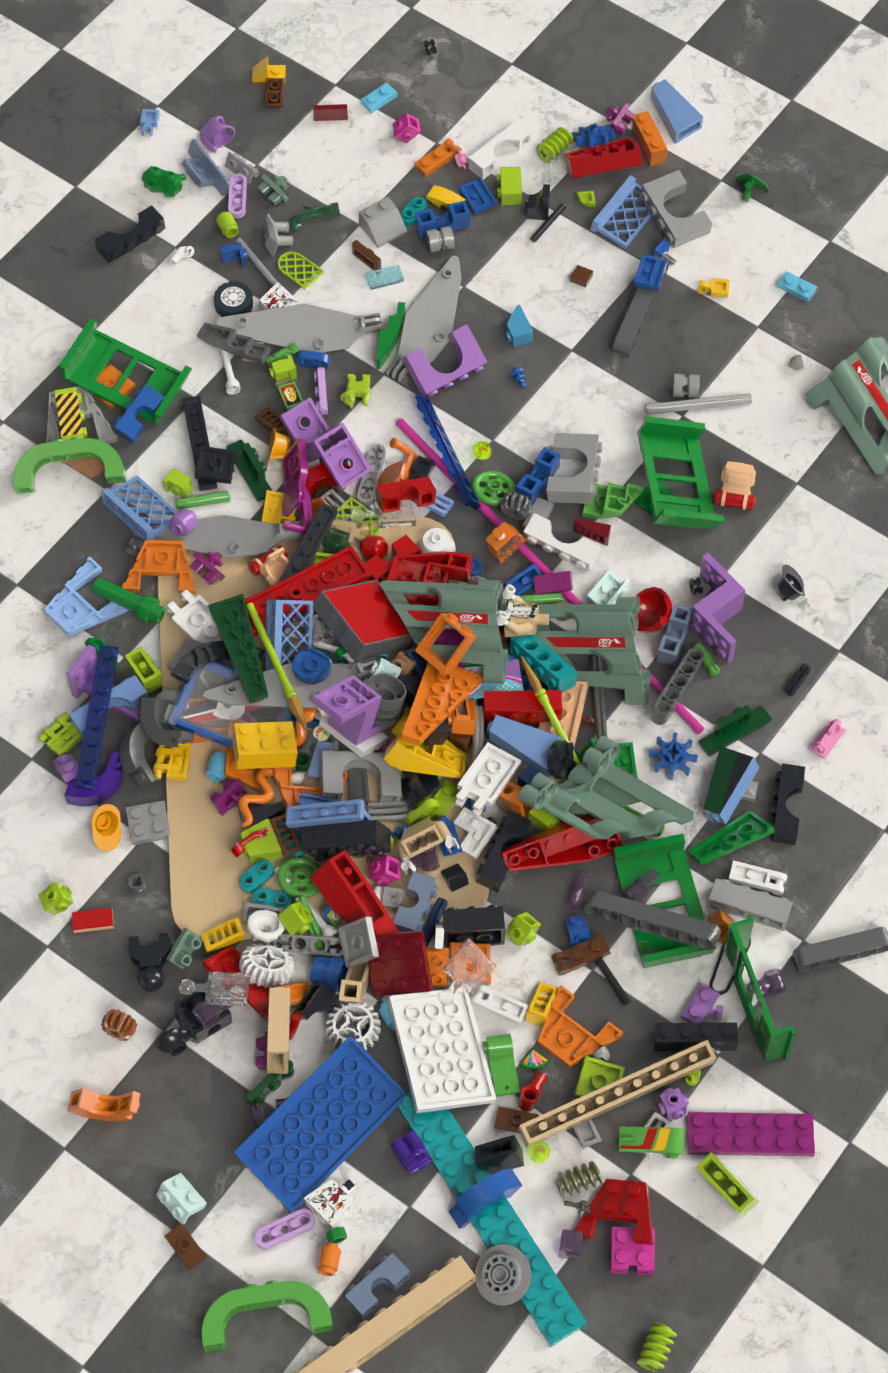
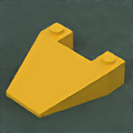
M405 707L398 721L392 726L391 732L396 738L386 749L383 760L389 766L402 771L462 779L468 757L448 739L443 745H425L422 742L419 746L400 740L411 710Z

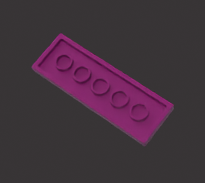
M688 1112L687 1114L688 1155H709L710 1153L715 1155L814 1157L813 1114Z

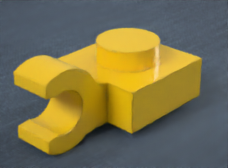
M712 278L711 282L699 280L698 293L706 294L710 292L712 297L728 298L730 280Z

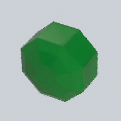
M335 1227L326 1233L328 1243L338 1244L347 1239V1233L344 1227Z

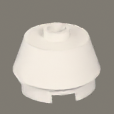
M441 528L428 530L418 544L420 554L455 552L454 540Z

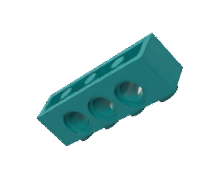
M524 635L511 638L509 653L522 664L521 656H523L536 677L542 680L550 689L562 690L564 692L576 686L577 671L535 635Z

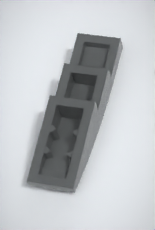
M205 322L197 334L199 339L221 350L264 364L271 352L270 346L254 343L253 338L239 335L232 328Z

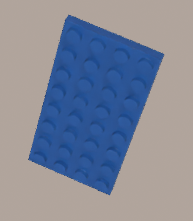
M350 1036L233 1154L290 1213H293L304 1202V1198L315 1191L402 1103L403 1098L409 1095Z

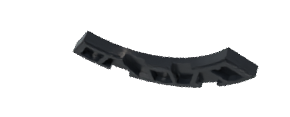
M222 641L208 642L192 649L180 659L170 676L188 684L192 676L203 666L217 661H230ZM256 647L261 662L265 650Z

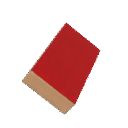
M112 908L72 912L73 932L81 933L114 929Z

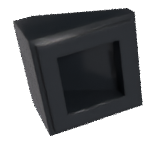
M459 864L441 871L445 882L452 892L469 884L467 874Z

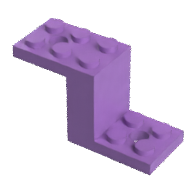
M311 397L279 416L294 442L298 438L305 439L307 462L310 463L321 458L340 490L372 470L344 423L329 428ZM301 418L308 420L307 427L301 426ZM344 459L350 461L351 466L349 469L343 467Z
M707 552L702 556L699 576L703 583L708 584L712 588L713 592L693 606L690 626L693 632L699 634L705 644L709 647L711 646L720 659H724L728 664L734 659L737 640L721 624L742 610L746 590Z
M354 675L313 697L312 702L330 715L328 724L355 745L392 726L374 724L382 697Z

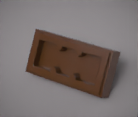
M355 240L352 243L353 255L374 272L378 273L381 271V258L375 255L373 250Z
M498 1107L494 1128L519 1133V1125L538 1117L539 1114Z
M182 1223L164 1235L167 1242L189 1271L207 1258Z

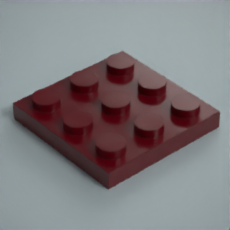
M423 930L375 934L379 957L368 961L373 996L431 992L433 986Z

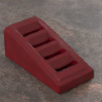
M574 519L573 531L608 546L611 525Z

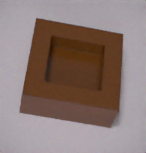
M577 265L570 277V282L586 288L593 276V270Z

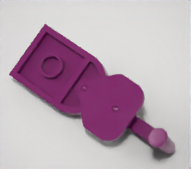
M298 438L282 459L285 491L282 501V514L285 517H289L294 509L299 507L301 525L289 522L286 519L282 529L305 535L312 522L311 496L305 486L309 464L306 456L305 439Z

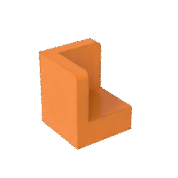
M718 908L706 921L716 924L720 928L721 933L718 941L723 944L726 941L729 924L734 923V920L721 908Z

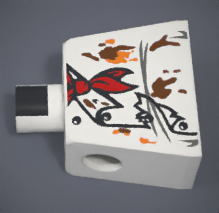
M279 282L259 301L261 311L300 304Z
M349 1179L341 1186L334 1180H330L304 1198L305 1205L329 1229L338 1227L353 1207V1199L349 1195L356 1189V1186Z

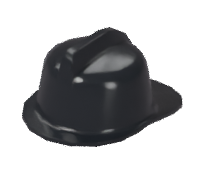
M783 565L782 576L777 582L781 600L786 601L789 599L792 601L800 596L804 597V583L801 576L790 565Z

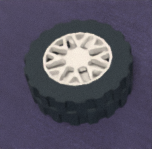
M239 281L223 283V285L218 287L214 295V305L217 314L220 317L250 313L253 309L252 291L248 286Z

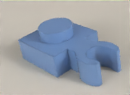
M142 110L140 125L142 126L143 136L146 131H150V136L153 135V127H158L160 110Z

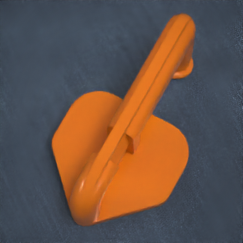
M395 437L390 440V447L404 453V460L385 468L380 476L378 485L409 480L411 475V468L417 458L416 453Z

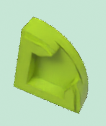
M594 191L576 192V197L582 205L596 208Z

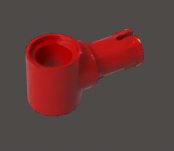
M536 1071L530 1084L522 1088L517 1101L518 1107L522 1111L530 1112L535 1108L541 1094V1088L548 1079L545 1073L540 1078L542 1071Z

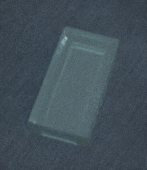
M399 265L365 273L370 290L404 282Z

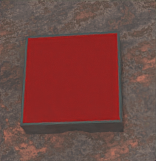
M378 579L321 591L313 605V609L327 627L334 632L340 644L354 662L372 658L379 654L411 649L414 644L402 619L379 585Z

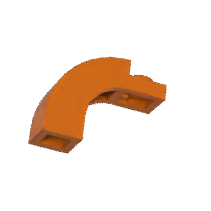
M81 1088L71 1092L67 1111L94 1120L109 1122L132 1120V1115L136 1114L139 1109L140 1093L132 1091L123 1095L108 1096Z

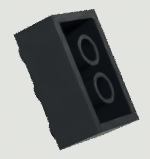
M489 905L482 908L470 906L467 909L452 907L443 910L444 948H449L450 942L490 944V946L505 945L503 906Z

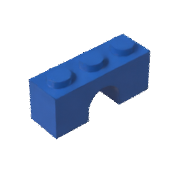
M465 201L448 204L447 212L439 216H435L432 209L415 212V227L420 239L426 238V230L437 229L440 231L441 227L451 226L452 231L470 227V212Z
M148 385L137 391L136 399L133 403H128L124 410V415L122 417L119 416L114 423L115 433L132 444L135 443L143 432V424L136 420V416L141 412H148L154 416V413L164 399L163 395Z
M544 447L535 459L532 473L530 475L525 474L516 486V493L528 496V499L532 501V506L547 486L548 477H553L560 467V454Z

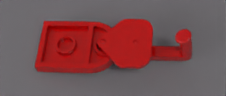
M233 945L204 960L202 966L229 994L239 1000L248 1001V1004L268 1022L269 988L271 987L257 986L256 983L251 984L250 980L244 979V975L241 974L239 969L241 953ZM294 1013L290 1015L289 1041L293 1039L302 1020L300 1014Z

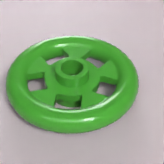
M491 470L481 472L474 478L472 490L480 501L498 506L501 505L503 498H499L498 495L501 493L507 495L508 492L514 493L515 485L504 473ZM480 482L485 483V487H480ZM502 484H506L508 488L503 489Z
M304 857L288 859L278 869L277 880L279 886L285 893L295 898L305 896L306 898L313 897L319 893V890L315 885L309 884L310 877L320 866L316 862ZM295 866L297 869L291 872L289 868ZM307 866L310 869H312V871L309 873V871L304 867ZM286 878H291L292 884H288ZM297 887H306V890L300 891L297 890Z

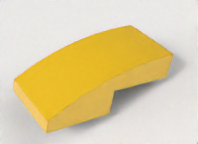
M436 185L432 187L425 197L439 208L441 205L448 208V204L466 201L460 195Z

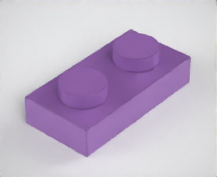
M70 753L60 755L56 760L52 761L65 783L83 774L80 766Z

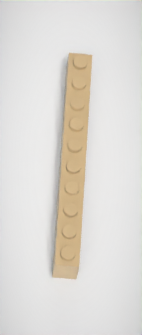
M708 1040L703 1041L519 1125L518 1131L526 1148H529L711 1065L717 1058Z
M461 1255L456 1259L454 1257L449 1259L444 1264V1268L440 1271L434 1270L427 1276L426 1281L413 1285L408 1294L395 1298L392 1305L387 1309L385 1307L381 1308L369 1322L365 1320L357 1327L358 1330L352 1334L347 1333L342 1336L337 1345L334 1347L331 1345L324 1349L321 1353L322 1355L316 1360L314 1358L310 1359L298 1373H351L476 1282V1275Z

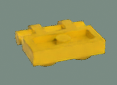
M267 490L262 522L279 524L286 519L289 522L296 521L294 515L298 507L294 509L289 517L283 516L282 501L285 493Z
M192 743L178 744V748L171 747V749L159 744L155 754L157 760L153 766V772L157 780L161 779L162 773H167V780L187 781ZM166 757H170L169 764H164Z

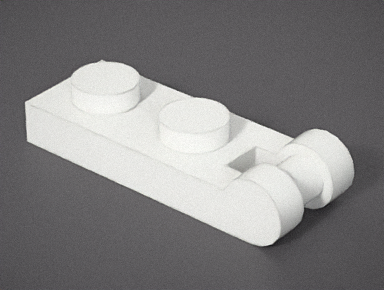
M734 860L729 875L730 882L769 891L778 896L783 895V884L787 880V875L784 873ZM770 879L775 880V884L769 883Z
M482 984L477 985L475 989L476 994L470 999L472 1006L482 1008L521 1026L529 1005ZM488 996L487 1001L483 1000L482 997Z

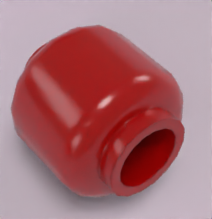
M367 535L360 542L359 550L365 559H371L375 555L382 559L388 553V543L382 536Z

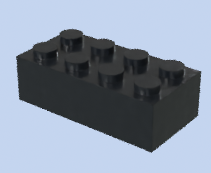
M378 820L305 826L301 830V850L319 862L327 861L328 858H333L344 850L347 851L349 856L354 858H364L365 855L380 857L384 853H390L391 830Z

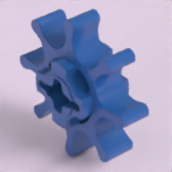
M594 123L588 127H579V132H572L577 147L589 145L592 148L598 144H608V139L615 138L614 129H610V124L597 126Z
M676 732L673 733L671 742H664L658 736L656 744L661 749L658 751L650 749L648 755L649 758H657L660 761L654 765L655 773L662 768L669 770V780H673L675 770H682L686 776H689L690 768L685 763L690 761L696 763L698 759L697 754H689L686 751L692 748L693 741L690 739L685 744L678 743V734ZM672 752H674V760H672Z

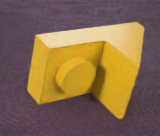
M265 57L252 67V82H267V78H284L285 82L286 65H269L268 57Z

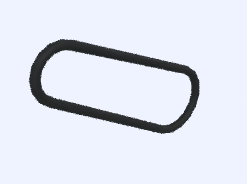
M750 937L748 949H746V952H748V950H749V948H750V946H751V937ZM725 942L723 943L718 961L716 963L710 981V988L713 990V981L715 979L722 955L725 950ZM734 974L732 975V978L727 988L723 992H718L720 993V995H723L728 992L733 982V979L735 978Z

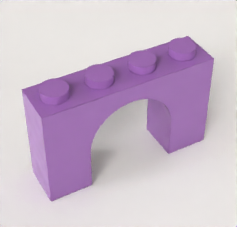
M467 324L448 335L458 355V365L454 372L445 374L436 371L430 365L421 348L402 359L422 398L426 395L430 398L439 393L438 389L443 387L445 390L454 385L453 381L457 379L462 381L469 377L468 373L472 371L478 373L484 369L483 365L487 363V360Z

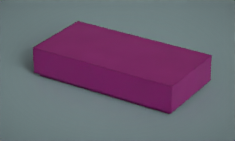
M563 571L534 576L535 594L573 590L572 572Z

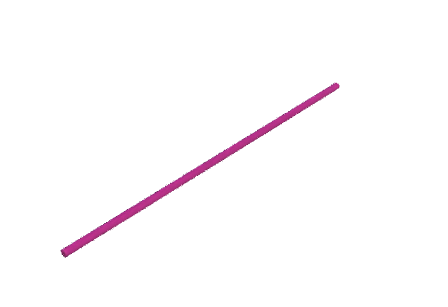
M402 418L396 422V425L430 460L435 461V465L496 528L503 523ZM524 543L517 549L531 564H536L542 575L553 573ZM571 591L560 592L570 604H583ZM641 663L642 669L647 670L646 667ZM651 674L650 686L660 696L665 687ZM679 702L674 711L697 735L702 733L704 727Z

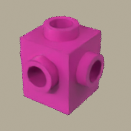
M405 113L393 123L394 137L407 144L421 133L419 119Z
M383 855L371 860L369 879L377 882L380 886H387L389 883L400 880L401 861L389 855Z

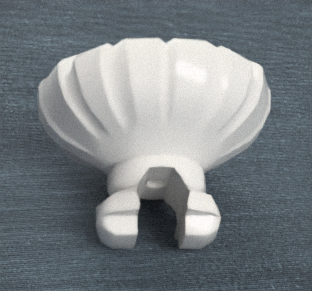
M265 909L254 911L248 917L247 929L256 943L260 940L264 941L263 945L267 943L270 945L273 940L282 935L284 925L277 917V913Z

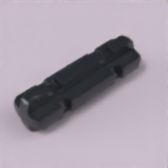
M803 663L791 679L790 684L785 688L787 695L794 696L797 692L796 690L799 689L811 671L809 665Z

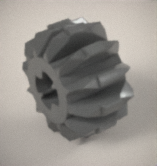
M508 492L502 498L501 512L504 513L505 517H510V519H515L516 521L519 519L525 520L531 513L532 501L528 499V496H523L522 493Z

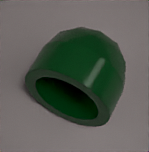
M298 755L295 764L296 770L304 772L309 769L310 761L308 756Z

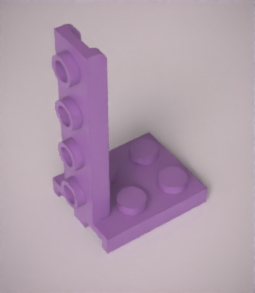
M91 645L85 648L66 672L72 696L78 699L83 692L92 697H99L109 688L116 687L97 676L101 670L96 649ZM124 706L112 707L136 722L141 723L140 707L135 710Z

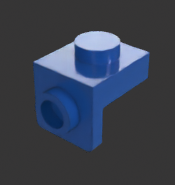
M241 243L220 247L223 263L240 260L242 267L246 266L247 252L246 249H242Z
M583 914L564 919V926L568 932L571 947L590 939L589 927Z

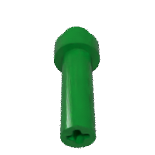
M100 577L93 584L92 593L137 613V619L149 624L152 621L160 623L165 615L166 608L160 606V600L150 595L143 598Z

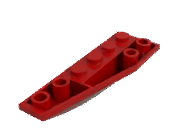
M589 813L578 817L591 826L601 821ZM564 822L517 843L501 852L504 863L509 867L508 871L589 862L613 853L614 848L622 846L619 833L612 835L610 839H595Z
M346 850L329 859L310 877L332 911L347 924L364 917H371L375 934L399 932L383 904Z

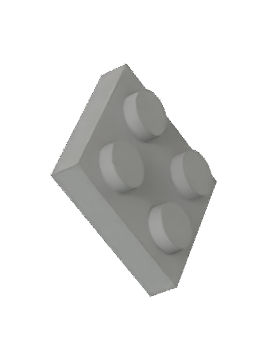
M164 800L126 807L132 845L168 839L170 829Z
M364 917L338 928L346 968H352L379 957L371 917Z

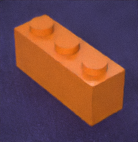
M649 111L632 115L631 129L649 165L654 166L666 162L667 147Z

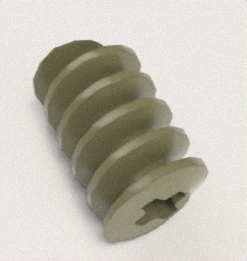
M593 1161L589 1162L588 1167L585 1163L581 1164V1171L577 1166L573 1167V1173L566 1169L565 1176L561 1171L557 1172L556 1183L562 1199L565 1198L566 1191L570 1196H573V1189L579 1194L580 1186H583L587 1191L589 1183L594 1188H596V1181L603 1185L600 1171Z

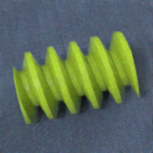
M558 127L536 146L537 154L543 162L550 163L560 152H563L565 148L574 143V138L567 129Z
M652 1322L653 1326L649 1329L650 1334L646 1337L647 1342L643 1345L644 1350L641 1351V1358L638 1359L637 1364L648 1371L657 1372V1369L665 1368L660 1361L668 1360L663 1353L671 1352L666 1345L674 1344L669 1337H676L677 1334L670 1327L662 1323Z

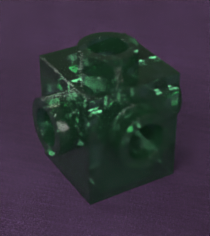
M336 528L330 529L322 541V546H324L323 553L335 554L349 547L350 533Z

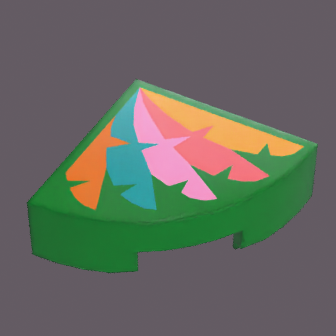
M532 1049L520 1063V1066L527 1070L543 1068L548 1065L549 1060Z

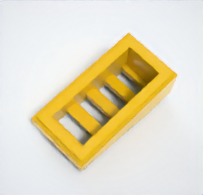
M237 917L201 933V938L208 953L245 940V935ZM234 928L236 929V932H237V933H235V934H233V932H232V929H234ZM225 931H228L229 937H225ZM219 933L222 939L220 941H218L216 936ZM211 936H212L213 941H214V944H212V945L210 944V941H209V938H208V937H211Z
M539 982L526 1012L525 1020L527 1022L544 1026L558 988ZM541 991H542V992H545V993H548V994H551V996L542 994Z

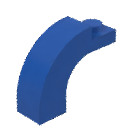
M512 1168L499 1171L476 1183L455 1200L456 1204L448 1212L459 1229L465 1228L482 1210L497 1201L510 1198L523 1185Z

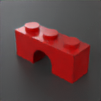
M429 476L376 485L375 500L382 513L399 511L402 500H411L415 502L417 507L435 504L436 488Z
M406 534L391 544L393 556L420 554V548ZM375 555L364 564L371 572V577L367 580L378 579L380 583L387 580L393 560L384 561L378 555Z

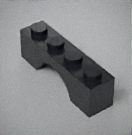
M152 205L138 213L139 222L132 231L124 234L108 231L95 239L97 251L108 263L117 260L123 254L132 251L141 243L148 241V239L166 229L164 217Z
M399 675L397 679L405 685L407 690L403 704L412 708L421 681L417 675ZM446 720L423 741L425 745H443L452 733Z
M782 763L781 771L777 770L775 782H779L778 788L775 787L773 799H777V803L772 806L771 816L775 817L774 823H770L775 830L772 833V842L796 845L799 818L790 813L786 806V801L791 796L802 793L805 776L804 766Z
M510 811L508 817L503 816L499 825L502 829L500 833H495L491 841L494 846L492 849L488 847L484 856L486 862L485 864L481 863L476 872L479 875L476 883L497 893L499 892L509 870V867L502 860L501 850L507 846L522 842L532 822L531 820Z
M737 1022L655 1023L654 1051H676L678 1048L697 1045L708 1040L710 1046L715 1051L737 1050Z

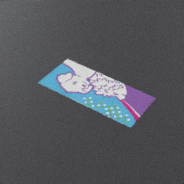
M518 659L508 661L504 684L484 683L483 680V683L466 699L483 698L484 691H524ZM484 665L463 669L483 675Z

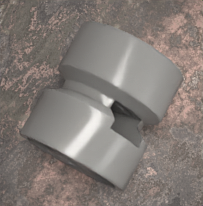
M451 226L441 227L440 231L437 229L426 230L427 245L430 253L438 252L441 248L444 250L455 248Z
M674 374L673 397L683 398L684 395H687L688 398H698L700 375L689 374L688 377H685L684 374Z

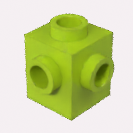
M58 882L48 885L47 889L38 894L44 911L53 915L64 912L68 909V906L74 903L71 889L67 885Z
M525 912L517 915V917L510 921L506 935L512 943L520 947L531 944L536 939V932L541 924Z

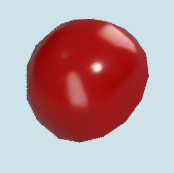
M646 588L635 597H638L640 600V610L637 614V631L648 634L660 631L669 622L672 613V603L668 594L661 588Z

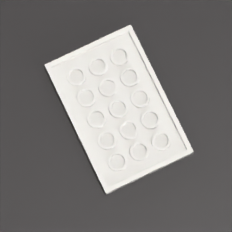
M467 987L390 996L388 1003L416 1113L495 1103L497 1099Z

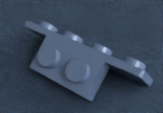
M192 139L188 149V154L192 159H185L182 164L199 187L214 185L219 193L225 196L230 185L229 180L198 141Z

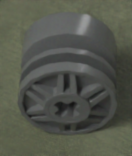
M377 674L371 676L366 685L382 697L374 724L379 726L395 724L399 719L405 700L406 687L399 679L391 675Z

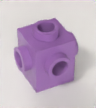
M679 1088L664 1090L659 1096V1102L657 1103L660 1114L664 1115L669 1121L680 1119L686 1115L687 1105H689L685 1093H681Z

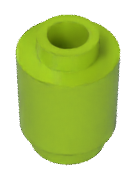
M220 213L216 218V222L222 234L227 238L236 236L238 234V225L232 213Z

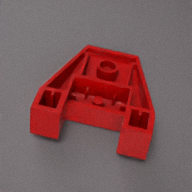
M444 552L394 556L387 580L449 583V580L452 579L467 583L473 569L472 555ZM404 594L410 605L438 606L439 604L438 595Z

